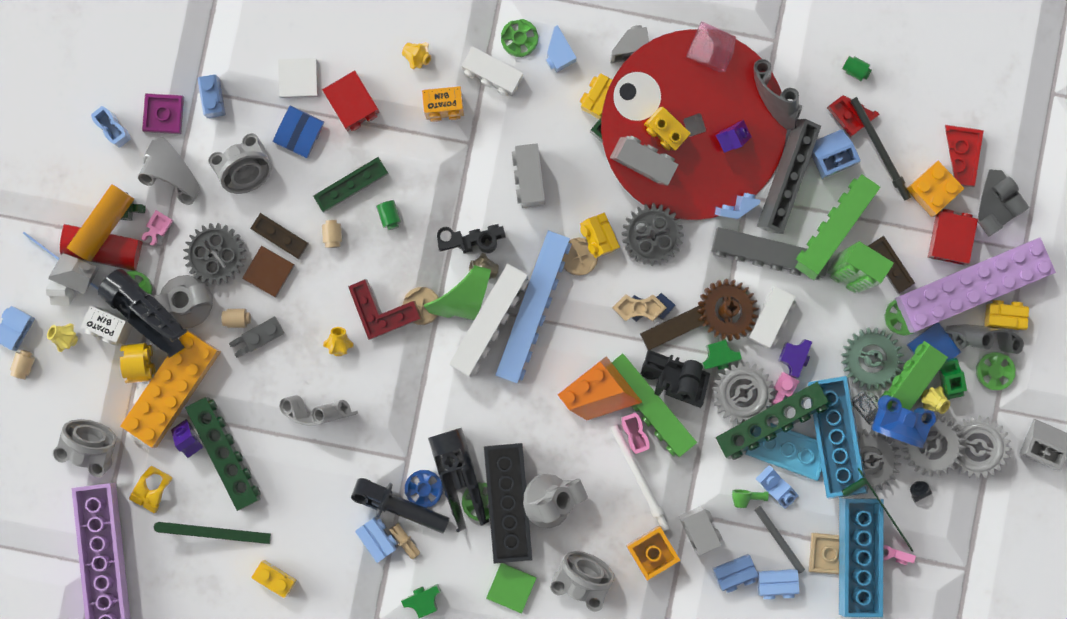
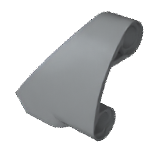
M164 137L152 140L145 153L144 165L138 175V180L146 186H151L156 178L175 186L177 198L181 203L186 205L193 204L200 187L192 172Z
M298 395L283 398L279 404L280 410L285 416L296 423L307 426H315L358 414V411L351 412V408L345 400L315 407L311 413L306 411L303 399Z

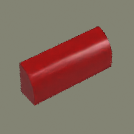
M63 225L60 238L61 255L64 253L77 259L85 260L67 249L81 227ZM110 234L91 262L136 271L143 242L137 239Z

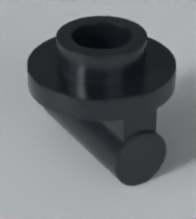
M924 481L915 482L910 487L911 497L915 503L932 494L928 483Z

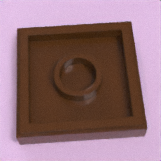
M261 245L242 279L276 298L295 264Z

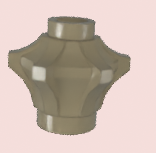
M481 253L480 257L475 261L471 260L469 271L473 268V265L491 269L489 279L497 277L499 265L489 260L485 253Z

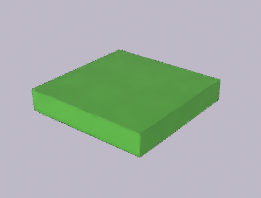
M501 563L486 599L522 614L537 577Z

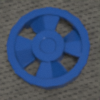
M430 470L414 472L405 483L407 499L425 508L435 505L443 493L441 479ZM416 475L420 481L418 484L411 481ZM431 476H433L437 480V482H435L432 485L428 483ZM415 493L419 495L416 502L411 498V495ZM430 493L436 496V499L432 502L428 497Z

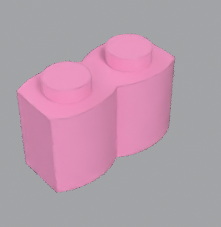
M632 413L622 417L621 424L624 432L628 435L630 449L635 454L648 450L649 440L642 431L643 425L639 415Z

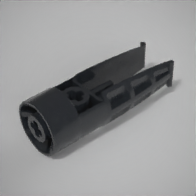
M117 269L102 281L98 289V295L113 309H117L128 319L127 322L162 351L166 352L169 358L185 348L178 338L187 333V329H183L178 321L151 294H147L140 288L138 282L126 271Z
M462 428L429 437L428 441L439 478L441 479L451 513L458 527L456 532L466 529L456 491L465 487L468 488L480 525L488 523L489 519H486L479 483L477 482Z

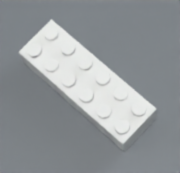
M507 263L451 359L450 366L469 377L472 374H477L481 367L478 363L482 357L485 359L491 350L488 347L491 341L495 342L500 334L499 327L501 324L505 326L510 317V314H508L510 308L515 309L520 300L517 297L520 291L524 293L529 284L527 274Z

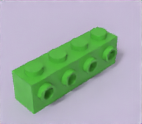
M924 341L917 346L911 360L909 359L904 364L903 371L893 379L892 386L882 396L889 395L900 400L903 408L910 410L948 357ZM892 401L887 404V409L891 408Z

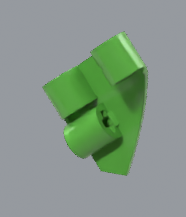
M473 265V268L459 284L442 297L424 304L425 309L430 314L446 318L457 316L474 321L483 302L491 269Z

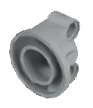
M254 133L247 134L242 139L241 144L230 146L224 153H212L208 159V163L217 174L222 187L234 194L248 193L257 189L266 182L272 170L270 160L264 152L265 148Z
M190 275L177 276L169 280L162 288L161 293L153 296L178 321L182 328H193L203 323L209 316L213 306L212 294L208 286L202 283L201 279H195V277ZM180 292H185L189 298L188 304L183 308H177L174 304V298Z
M85 419L71 420L64 424L58 446L53 450V456L58 462L63 463L70 460L76 466L86 467L93 477L99 478L112 466L111 457L117 439L115 433L101 423Z
M542 474L534 477L528 483L524 492L523 505L526 515L533 524L540 528H553L559 526L566 519L575 504L585 501L588 496L580 479L563 481L556 475Z
M573 551L567 553L564 557L559 571L553 576L550 588L555 595L567 593L576 600L585 601L586 607L590 611L597 612L603 607L605 596L614 581V573L605 562L596 556L586 552Z

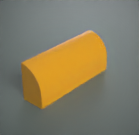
M111 184L67 249L91 262L132 204L134 198Z

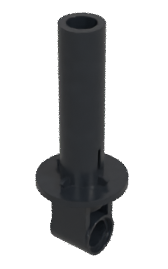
M365 478L357 480L351 499L358 504H363L377 510V518L380 517L382 511H389L443 534L445 532L449 517L393 495L391 491L392 483H389L385 488Z

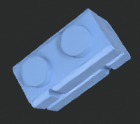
M374 517L355 532L378 563L397 549L395 545L398 543L392 534L388 536L384 530L387 527L381 518L377 520Z
M798 570L757 571L758 595L763 596L764 599H775V595H783V598H794V594H799Z

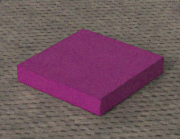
M145 93L142 131L181 134L184 96Z

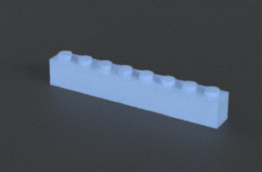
M548 230L496 376L515 383L523 380L526 372L523 369L525 362L529 363L533 353L529 350L532 344L536 345L539 334L536 333L538 326L542 327L546 317L543 315L544 309H549L552 301L549 295L551 290H556L559 281L556 279L557 273H562L565 261H562L564 254H569L572 246L569 243L570 238Z

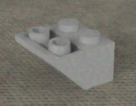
M1034 419L1019 454L1054 470H1062L1067 458V433Z

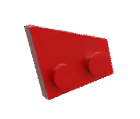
M842 95L829 105L827 109L847 134L852 137L864 125L850 101L851 98ZM861 104L870 122L880 115L877 111L873 112Z

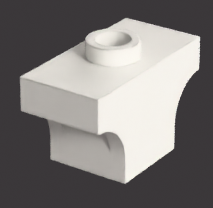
M50 280L45 289L46 296L50 298V305L70 306L74 299L73 289Z

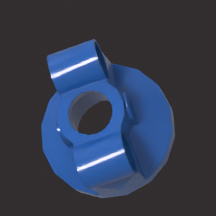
M884 395L878 400V411L871 430L923 448L930 428L936 422V415L934 412L921 407L914 411L902 407L899 399ZM892 401L891 408L887 409V404ZM926 413V419L922 422V416Z

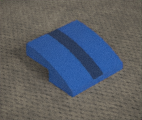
M290 105L280 123L273 142L308 158L315 140L319 137L324 121Z

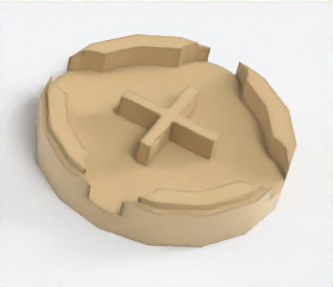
M578 237L569 240L572 246L569 254H564L562 261H565L564 269L572 275L581 276L588 274L597 265L598 258L595 259L593 254L589 252L587 239Z
M417 287L406 294L403 305L416 301L422 319L413 323L426 325L432 323L438 317V315L430 314L424 307V304L439 298L433 290L426 287Z

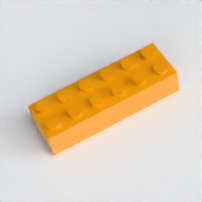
M189 330L179 338L185 348L170 358L166 357L120 425V427L151 448L158 447L221 353L220 350Z

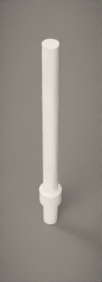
M617 425L611 427L610 429L652 509L650 512L653 518L657 519L663 531L669 529L663 516L664 512L661 506H658Z

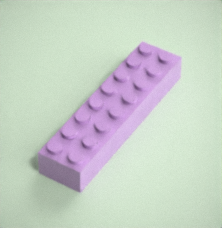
M1040 237L905 293L895 299L909 332L913 333L1052 275L1056 271Z
M116 483L72 488L85 619H131Z

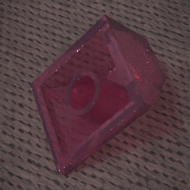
M701 21L686 57L718 72H726L734 53L736 36Z

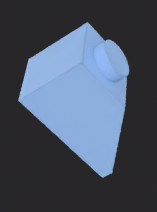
M558 25L554 27L547 52L548 59H546L550 69L554 68L556 73L575 63L577 59Z

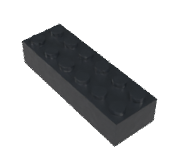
M523 444L484 446L493 563L532 560L529 518L525 513L523 505L524 492L526 490Z

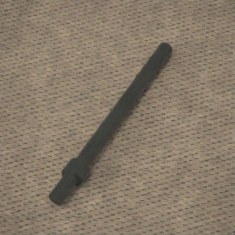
M858 98L851 99L850 101L893 179L894 187L898 188L904 201L911 198L904 185L906 182L898 174Z

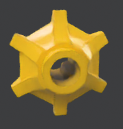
M408 42L403 47L402 56L409 61L411 69L414 70L416 67L421 68L422 65L429 64L431 55L428 52V43L412 44Z
M342 327L332 328L329 338L323 342V347L328 348L329 354L335 356L347 354V350L354 346V343L348 338L346 330Z

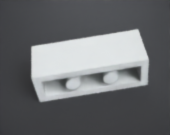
M473 46L462 65V70L465 71L464 74L472 79L474 77L481 79L483 85L498 88L497 91L504 96H508V94L513 96L523 78V72Z
M776 286L772 287L758 315L759 317L756 319V324L753 326V330L747 339L767 349L771 345L775 346L779 339L777 335L779 329H783L788 319L785 317L788 311L792 312L796 302L794 299L796 296Z

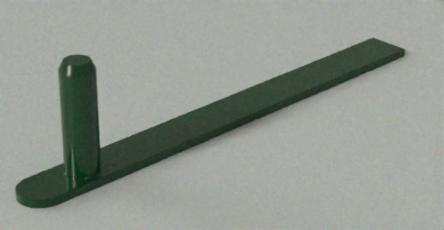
M858 468V471L860 472L863 478L851 484L850 486L844 488L842 490L843 495L848 496L853 492L859 490L860 488L864 487L865 485H868L873 494L875 495V497L877 498V500L879 501V503L881 504V506L883 507V509L885 510V512L887 513V515L889 516V518L891 519V521L893 522L894 526L896 527V529L898 530V532L910 548V550L913 552L911 545L909 544V542L907 541V539L905 538V536L893 520L892 516L890 515V513L888 512V510L886 509V507L884 506V504L882 503V501L880 500V498L878 497V495L866 479L861 469Z
M156 522L154 524V530L158 533L270 544L271 533L170 522Z

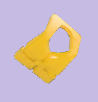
M150 466L140 477L129 500L140 506L143 505L145 509L156 513L160 506L159 503L161 502L163 491L172 481V477ZM153 474L160 475L162 481L159 487L155 490H149L146 479Z

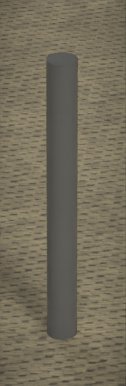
M757 507L754 511L792 565L798 570V573H802L805 570L803 565L762 507Z

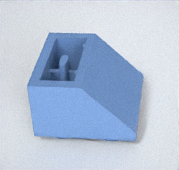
M842 129L817 139L811 154L822 179L852 167L861 161L853 142Z

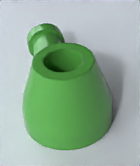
M742 489L732 490L733 503L737 508H747L750 500L768 501L769 498L768 492H751Z

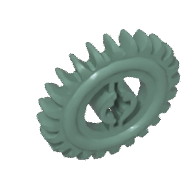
M868 327L865 334L860 329L859 336L853 333L854 340L847 339L849 346H843L847 353L841 354V356L846 358V360L841 361V364L847 365L843 371H849L850 373L847 377H854L853 384L859 381L860 388L865 384L867 390H870L872 385L875 390H878L879 384L886 388L885 381L892 384L891 377L895 378L897 376L895 372H902V369L898 367V365L904 364L903 361L899 360L904 354L898 353L902 346L896 347L895 344L898 342V339L891 341L893 334L885 336L886 330H882L879 334L876 327L872 333ZM867 345H876L884 351L886 360H883V355L878 350L864 352L862 349ZM875 354V359L879 362H872V359L868 356ZM858 358H862L864 364L868 367L881 366L883 368L876 373L867 372L860 366Z

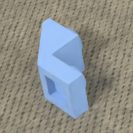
M744 193L743 196L737 195L735 210L734 206L723 205L722 208L716 207L715 215L739 219L759 205L760 200L755 199L754 194Z
M770 465L756 478L760 485L784 509L799 496Z

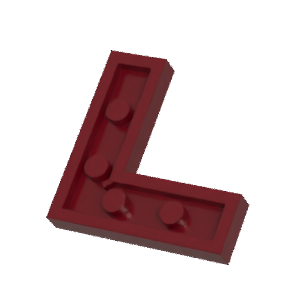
M367 279L348 286L368 340L422 319L416 301H411L380 314Z

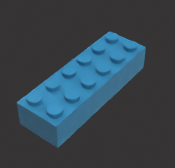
M847 376L818 380L832 404L828 406L829 409L825 412L813 414L826 497L828 499L847 497L843 495L842 490L863 478L858 468L865 475L849 379ZM817 381L808 382V386L812 385ZM867 485L848 496L867 494Z
M839 498V615L843 617H883L884 509L877 498Z

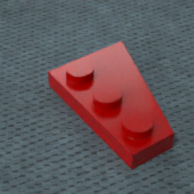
M945 125L953 177L962 186L975 187L984 130Z

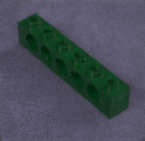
M817 381L715 438L725 457L736 460L743 456L744 451L748 449L750 451L760 447L759 443L775 439L777 433L790 431L794 428L793 425L799 421L804 423L810 420V415L816 412L818 414L825 412L832 403L821 383ZM807 399H812V407L805 409L804 402ZM790 408H794L796 412L793 418L787 417V411ZM777 417L778 425L772 428L770 421L772 418ZM756 427L761 428V434L758 437L753 435V430ZM739 436L744 437V443L741 446H738L736 443Z
M204 397L185 407L236 510H242L261 500L259 497L261 492L258 486L253 485L250 479L252 478L248 467L245 468L242 463L244 459L239 450L236 451L233 445L235 443L231 433L228 434L224 428L227 426L222 416L219 417L216 412L218 407L214 399L210 400L209 397ZM206 413H209L212 417L209 424L203 421ZM215 430L220 432V439L218 441L212 439V433ZM224 447L229 450L227 458H223L220 454L221 449ZM232 464L238 468L236 475H231L229 472V467ZM240 482L246 484V491L244 493L238 490Z

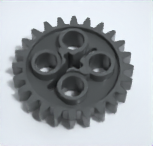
M652 203L651 208L644 204V210L637 207V214L631 211L632 219L626 217L629 224H624L623 228L627 231L621 232L622 236L627 237L622 240L623 243H628L625 250H632L629 255L632 257L636 254V261L638 262L642 258L644 265L648 260H650L651 266H653L655 260H657L659 265H661V259L668 262L667 256L675 257L673 250L680 251L677 244H683L679 237L684 236L683 233L679 232V230L683 229V226L677 225L681 221L680 218L673 219L676 213L669 214L670 208L667 207L663 210L662 204L659 205L658 209L654 203ZM659 218L665 220V224L662 227L655 226V221ZM639 223L646 224V229L643 232L636 230V226ZM665 229H669V232L667 233H658L664 231ZM651 230H654L655 233H658L655 234V238L653 239L651 238V236H646L639 240L636 239L637 236L650 235ZM662 237L669 238V243L665 246L659 244V240ZM645 241L651 243L648 250L640 248L641 244Z
M209 223V229L202 225L201 232L195 229L197 235H189L192 242H185L189 249H183V251L188 253L183 259L189 260L185 266L192 267L189 273H196L195 279L202 277V283H206L209 279L210 285H213L214 280H216L217 285H221L222 279L225 283H228V277L235 279L233 273H241L238 266L244 267L245 265L241 263V260L246 259L242 255L243 252H246V249L240 247L244 242L237 241L241 236L239 234L233 236L235 230L231 229L228 232L227 225L221 229V224L217 223L216 228H214L212 223ZM216 236H220V244L214 246L212 242L213 238ZM204 241H207V242L209 243L210 247H211L213 250L217 251V256H218V257L224 262V264L226 265L225 268L222 267V265H221V263L218 261V259L212 257V256H213V253H212L211 250L204 244ZM205 248V255L199 258L197 255L198 250ZM227 251H232L233 256L231 260L226 261L224 254ZM212 263H216L217 270L211 273L209 266Z

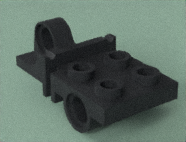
M499 224L488 226V230H471L468 235L462 237L461 231L453 232L449 227H442L437 232L438 248L441 252L459 247V249H462L463 254L473 252L472 246L478 245L482 252L492 253L497 247V240L506 238L503 226L499 227ZM443 231L451 233L449 241L441 240L440 235ZM486 238H488L489 241H492V243L489 246L482 244L485 242Z
M648 349L640 374L649 380L658 378L654 394L660 396L663 390H666L665 395L701 408L704 404L710 373L703 370V365L696 360H687L683 363L679 361V357L673 360L674 355L667 357Z

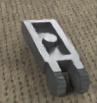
M274 316L245 332L241 337L231 341L229 345L230 347H235L245 341L247 347L235 353L236 358L283 335L284 331Z

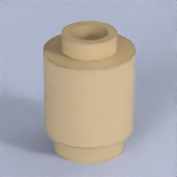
M326 220V224L322 225L325 248L341 247V224L337 223V220Z
M227 309V311H222V325L227 326V328H246L247 324L251 323V314L247 312V309Z
M26 350L16 352L10 368L11 376L20 379H26L29 376L35 359L31 352Z

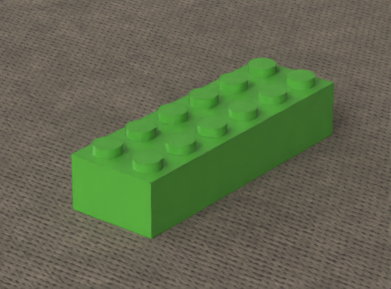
M859 241L838 253L827 273L830 274L829 277L837 283L841 281L846 284V288L853 293L857 291L859 293L881 284L894 263Z

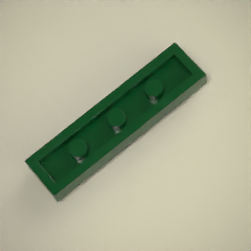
M379 157L313 195L324 213L389 173Z

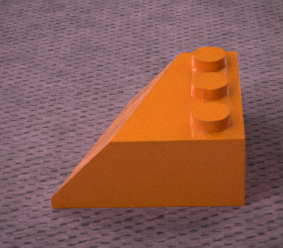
M607 356L557 394L570 411L585 420L642 403L641 399Z

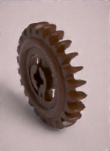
M728 279L723 281V285L721 280H718L716 285L711 283L710 289L705 288V294L700 295L703 301L698 302V305L702 307L698 310V313L703 314L699 320H705L702 326H708L707 332L711 333L714 331V337L716 338L720 335L722 341L726 337L728 341H732L733 337L739 340L740 335L746 337V332L753 330L750 326H755L756 324L752 319L759 317L753 314V312L759 310V308L753 307L757 300H750L754 293L747 295L749 287L742 290L743 283L741 282L735 286V279L730 284ZM722 297L723 303L719 306L718 313L724 319V322L719 320L715 312V305ZM740 311V317L735 323H733L732 318L736 316Z

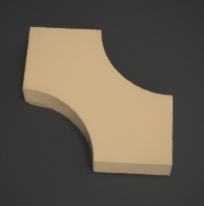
M625 294L612 309L625 322L635 316H643L653 322L666 307L654 295L646 299L637 300Z

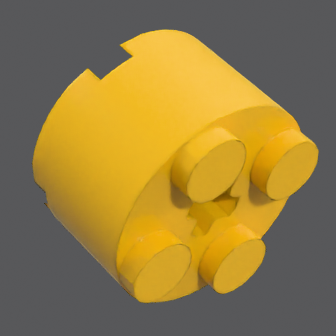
M147 343L122 345L120 351H124V356L120 357L122 377L127 378L125 383L150 381L152 375H155L156 372L155 364L151 363V356H153L152 345H147Z

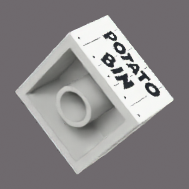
M94 306L89 307L81 325L82 328L86 329V334L98 338L102 336L104 337L103 341L117 346L119 343L126 344L133 328L126 319Z

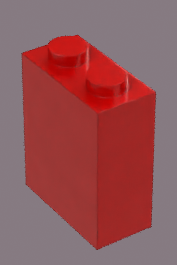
M355 70L322 89L347 132L349 130H357L361 127V123L366 120L368 122L378 117L377 114L380 113Z
M943 209L935 216L927 258L964 266L970 264L978 219L973 218V215L968 213L954 214V211L949 209Z

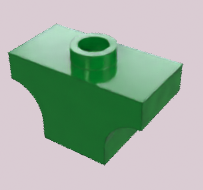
M723 340L706 345L708 357L701 364L703 365V370L717 367L720 370L729 367L728 363L741 360L742 357L740 352L732 351L728 347L727 341Z
M948 359L939 370L941 387L947 400L964 396V391H967L965 375L959 366L958 359Z
M438 584L424 589L422 586L413 590V595L402 599V605L404 608L414 609L418 618H422L438 610L435 597L441 590Z

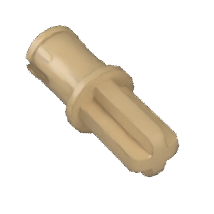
M396 523L395 526L389 529V532L398 541V546H402L411 559L416 558L420 554V551L410 539L411 536L405 533L399 523Z

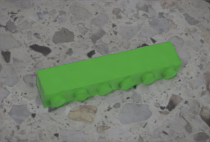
M862 174L858 180L856 178L852 180L848 186L850 188L848 194L844 192L838 200L840 205L837 208L833 207L827 215L830 218L827 223L823 221L817 229L819 234L816 237L812 236L806 244L809 247L806 252L802 250L795 259L798 261L795 268L812 280L816 279L881 188Z
M623 353L617 357L612 364L642 401V403L631 407L636 412L639 410L643 414L641 419L648 427L652 425L656 430L654 432L655 436L660 441L664 440L668 444L666 449L673 457L675 455L681 457L697 441L662 399L654 394L655 391Z

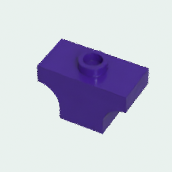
M744 120L720 131L716 135L724 153L742 147L752 137Z
M804 339L799 345H793L788 342L784 344L778 361L787 365L791 377L799 378L803 366H807L810 359L808 352L812 341Z
M187 419L171 429L175 447L179 452H183L187 458L204 448L200 437Z

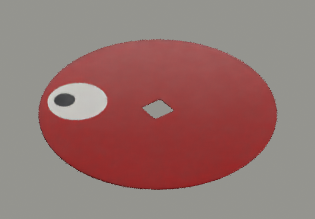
M688 29L664 34L649 41L636 50L623 63L615 74L606 93L601 117V134L609 165L618 181L633 198L643 205L646 204L648 208H651L652 203L655 204L657 209L660 204L663 205V210L669 207V214L676 213L674 218L702 220L718 217V215H715L716 207L722 208L723 205L734 206L735 210L737 195L743 196L744 193H749L756 196L767 184L781 159L787 130L771 115L758 92L754 80V64L762 58L744 43L726 34L710 30ZM771 71V79L767 87L780 96L782 93L780 86ZM659 107H664L684 127L685 118L701 114L706 131L691 137L688 136L676 151L671 149L668 151L660 144L661 140L657 136L654 138L646 131L647 127L644 124ZM744 120L752 137L742 147L724 153L716 135L720 131ZM633 136L641 140V145H650L658 149V154H667L675 158L674 162L679 165L669 184H658L611 159L610 156L620 137Z

